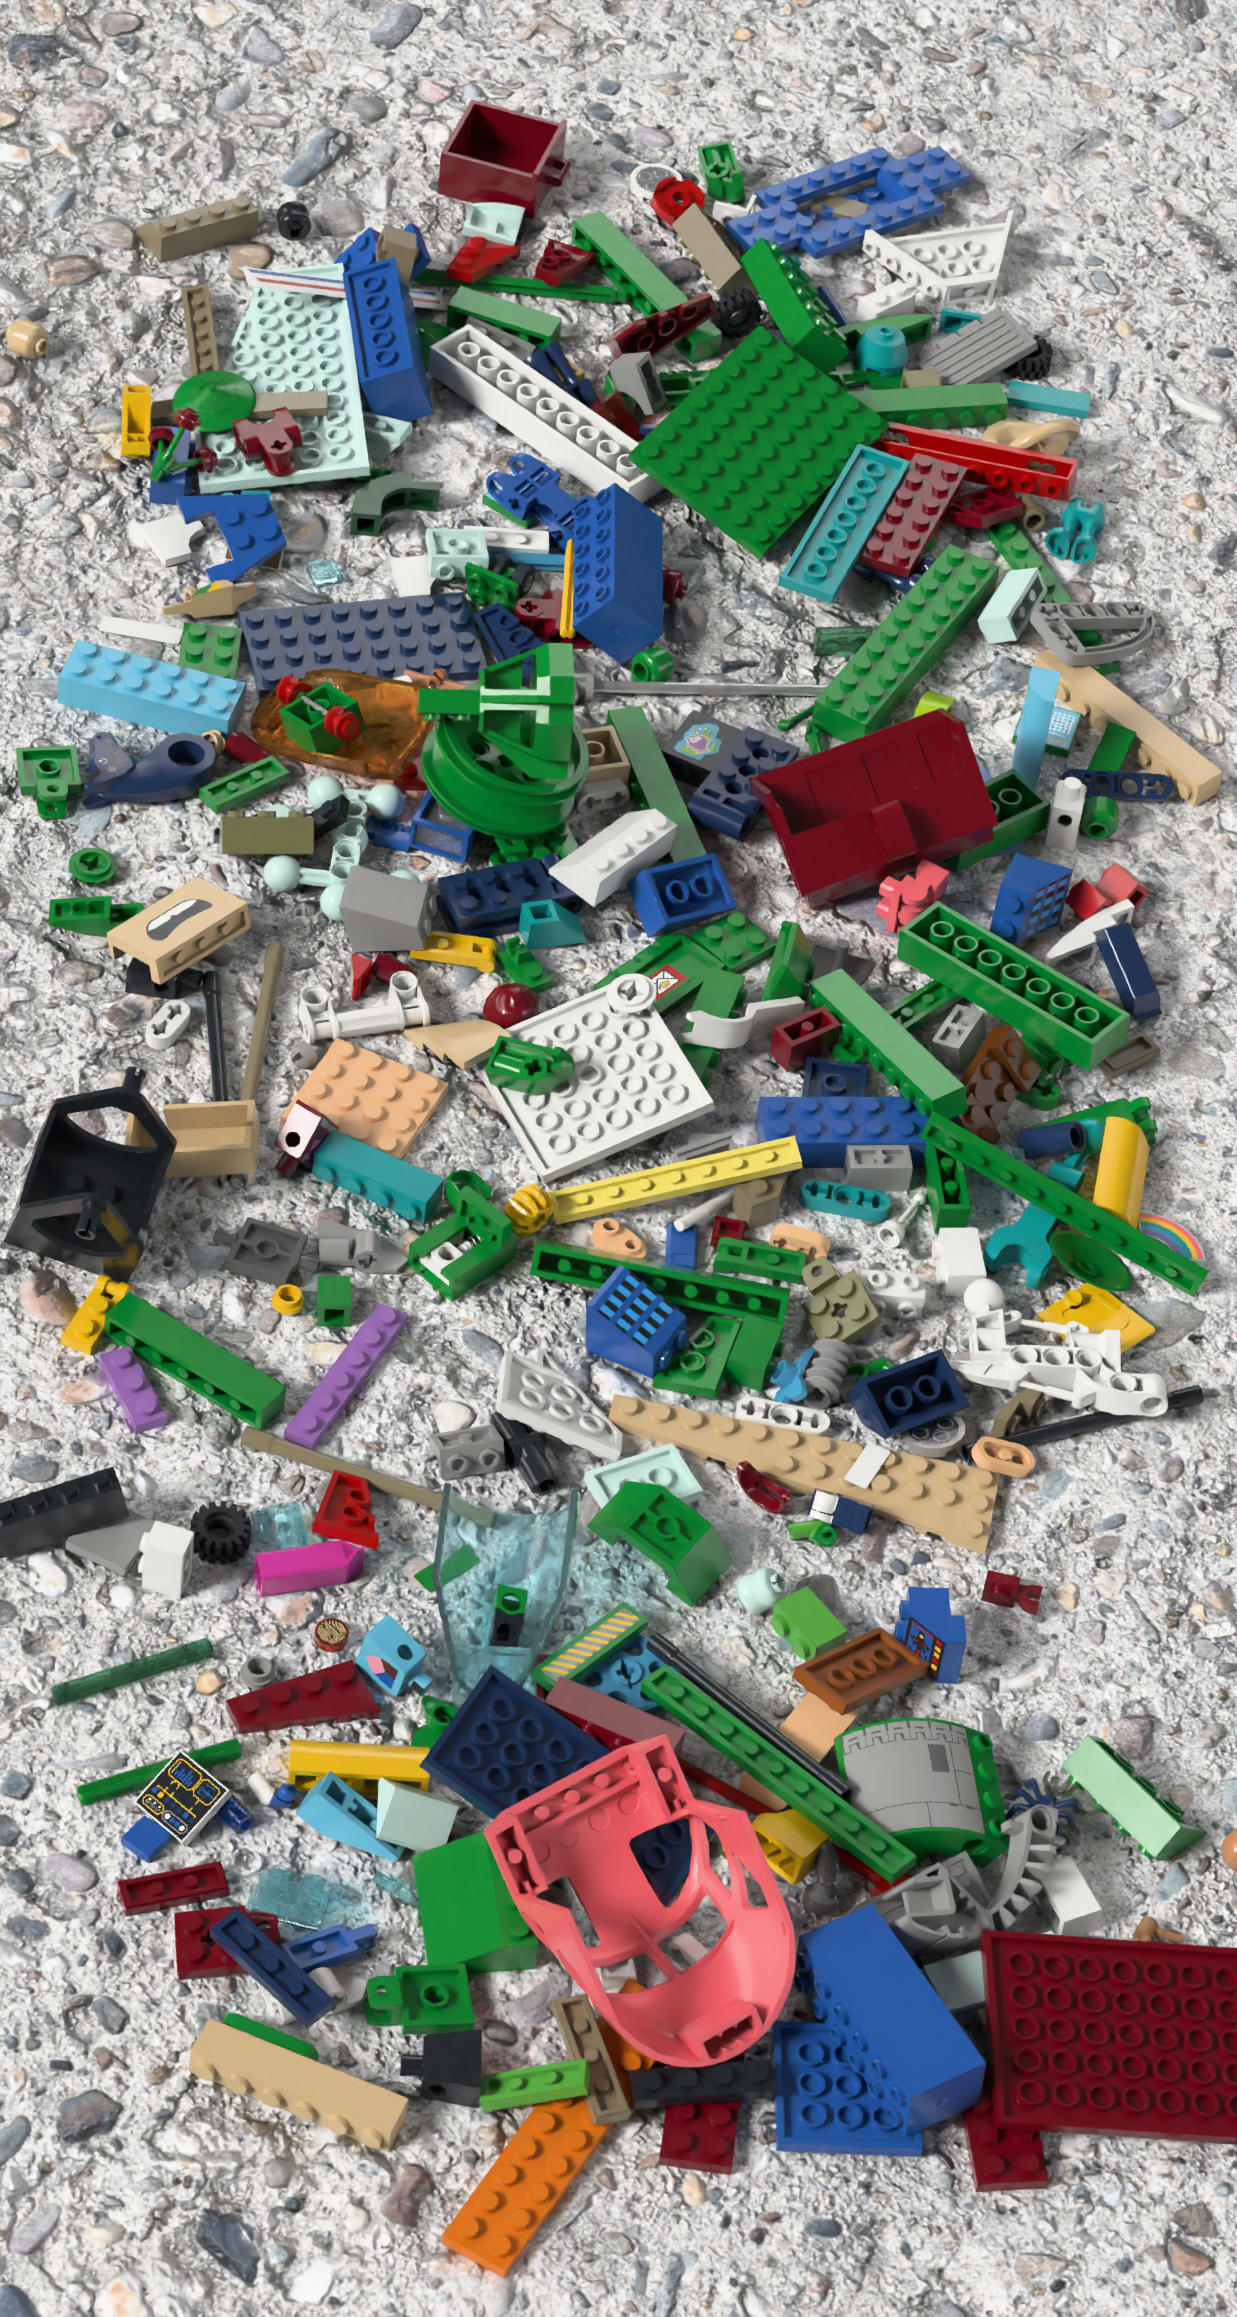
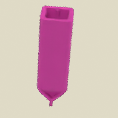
M338 1540L257 1553L254 1560V1576L260 1596L347 1583L356 1571L363 1570L365 1548H357L345 1541Z

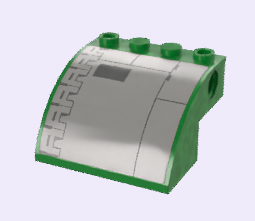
M901 1718L870 1723L846 1731L834 1738L840 1777L854 1788L853 1794L847 1803L915 1854L916 1863L933 1850L950 1857L967 1851L974 1866L983 1869L1003 1852L1009 1850V1834L1003 1833L1001 1830V1824L1006 1821L1003 1808L1004 1800L1000 1793L997 1777L998 1770L995 1766L992 1751L993 1743L989 1735L945 1720Z

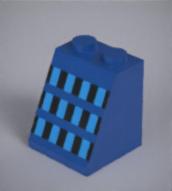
M1015 853L1000 885L989 931L1003 940L1017 945L1059 924L1073 869Z
M619 1265L586 1304V1350L653 1379L661 1369L668 1367L674 1353L685 1346L689 1336L688 1331H686L687 1316L636 1275Z

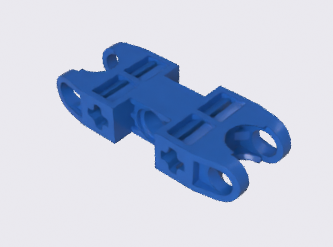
M526 453L515 454L510 459L509 466L516 476L493 472L486 479L489 493L502 507L520 520H524L529 514H533L534 517L549 527V541L566 552L567 541L570 539L574 540V512L580 505L588 503L593 498L585 493L576 500L558 487L561 475L540 460ZM518 461H520V462H522V463L524 464L525 469H523L522 467H520V465L518 464ZM494 481H496L503 488V490L499 489L495 485Z

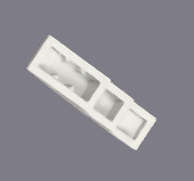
M1126 899L1103 909L1081 922L1049 951L1044 964L1065 973L1094 962L1096 951L1099 949L1095 938L1106 928L1127 922L1131 924L1134 905L1129 899Z

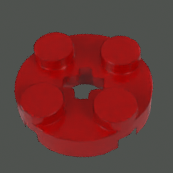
M668 177L657 184L650 204L656 214L673 228L672 224L693 203L704 209L705 196L703 191L694 182L685 179L683 182L676 180V177ZM674 199L677 201L682 200L683 204H677L674 202Z

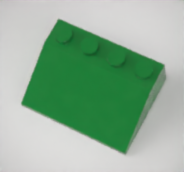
M484 1831L412 1855L427 1965L465 1963L467 1974L535 1969L539 1945L538 1938L522 1918L514 1903Z

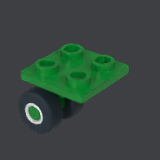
M502 553L497 554L493 558L488 570L467 562L465 565L467 594L478 604L492 606L499 602L517 617L518 615L514 610L515 603L518 599L525 597L530 591L535 578V569L525 563L519 564L516 569L512 568L513 562L511 557Z

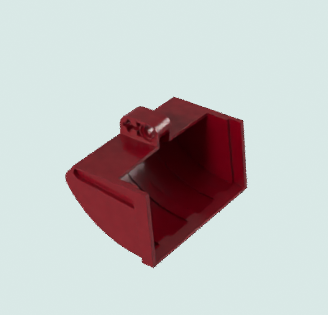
M943 708L748 778L753 795L764 805L798 894L804 899L809 909L879 884L888 876L895 878L917 870V866L923 859L936 863L994 841L993 827L998 826V821L965 725L962 720Z

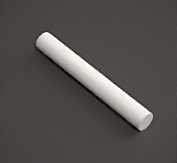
M736 1185L675 1220V1228L682 1232L733 1202Z

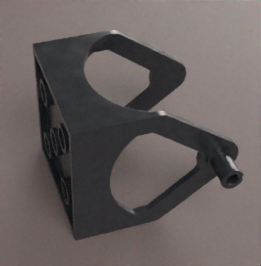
M128 1067L125 1071L122 1087H113L54 1100L39 1131L4 1238L5 1243L96 1275L104 1274L119 1283H128L143 1255V1242L150 1216L177 1145V1140L146 1097L140 1093L143 1082L146 1079V1072L140 1069L137 1076L135 1075L137 1067ZM106 1107H115L135 1115L157 1146L135 1147L105 1140L81 1128L69 1118L68 1114Z

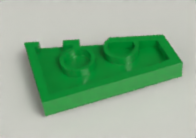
M711 1315L688 1339L689 1344L680 1354L676 1353L671 1358L669 1366L663 1373L658 1372L653 1377V1388L716 1399L726 1373L729 1355L742 1327V1321Z

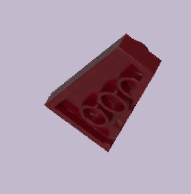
M353 1660L227 1699L225 1709L239 1734L282 1730L284 1725L300 1724L302 1727L316 1726L317 1721L335 1720L337 1724L350 1722L351 1718L366 1716L367 1720L379 1719L380 1709Z

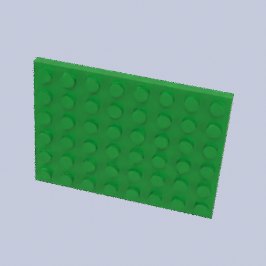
M759 325L630 452L628 460L761 560L835 484L857 445L861 444L871 447L888 430L890 423Z

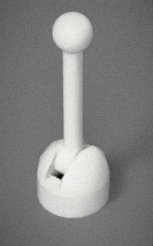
M923 1193L915 1194L914 1202L898 1221L890 1219L884 1222L878 1229L877 1236L883 1245L894 1248L900 1244L905 1235L903 1224L919 1205H923L926 1202V1196Z

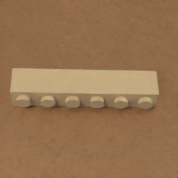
M210 2018L190 2051L189 2072L194 2073L200 2079L205 2081L211 2080L228 2087L234 2093L248 2095L262 2101L269 2107L280 2108L295 2114V2116L303 2121H312L327 2127L335 2134L349 2136L361 2141L370 2148H378L389 2152L406 2120L408 2098Z

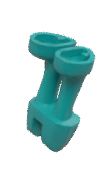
M1075 497L1061 514L1063 528H1052L1046 536L1045 546L1049 552L1058 559H1065L1077 530L1081 531V533L1074 541L1071 549L1072 562L1082 564L1094 559L1098 550V544L1093 536L1101 533L1105 524V509L1102 503L1094 502L1092 508L1083 507L1084 499Z

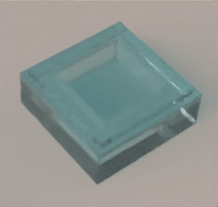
M333 557L306 562V572L315 588L343 583V574Z

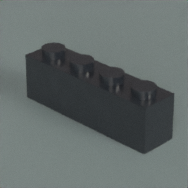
M114 1466L1 1502L0 1559L130 1517Z

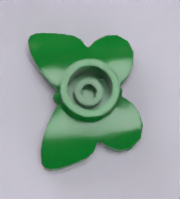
M424 1695L422 1696L421 1706L427 1718L426 1724L416 1731L411 1746L429 1747L430 1751L461 1706H451L443 1700Z

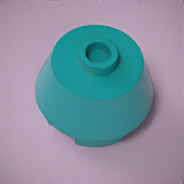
M873 325L869 327L855 347L858 367L867 372V368L880 371L881 377L898 375L900 369L909 359L904 334L899 329L889 325Z

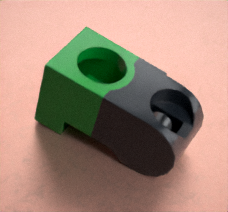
M498 1584L492 1598L488 1648L512 1653L516 1652L521 1627H523L528 1590ZM513 1596L517 1598L518 1601L505 1599L504 1597Z

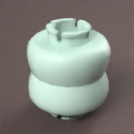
M763 1567L755 1573L741 1577L736 1591V1597L740 1598L738 1600L740 1606L756 1615L765 1612L769 1608H774L775 1602L783 1599L787 1591V1584H783L785 1581L783 1575L770 1567Z

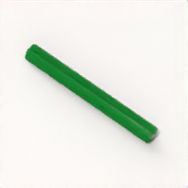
M233 1738L185 1754L205 1769L240 1758L242 1756V1748L238 1739ZM173 1757L79 1785L76 1792L77 1798L81 1805H88L146 1787Z

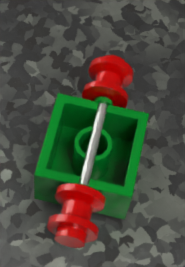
M288 675L279 682L276 689L277 697L281 702L288 705L278 711L288 739L316 758L321 759L322 757L329 756L337 748L345 743L354 741L360 734L367 731L358 701L330 683L325 682L313 689L308 683L303 682L295 675Z

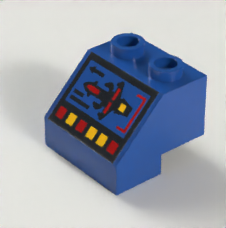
M908 1587L906 1600H900L899 1620L901 1621L895 1622V1638L930 1664L926 1675L934 1682L957 1684L966 1647L964 1616L951 1615L949 1588Z

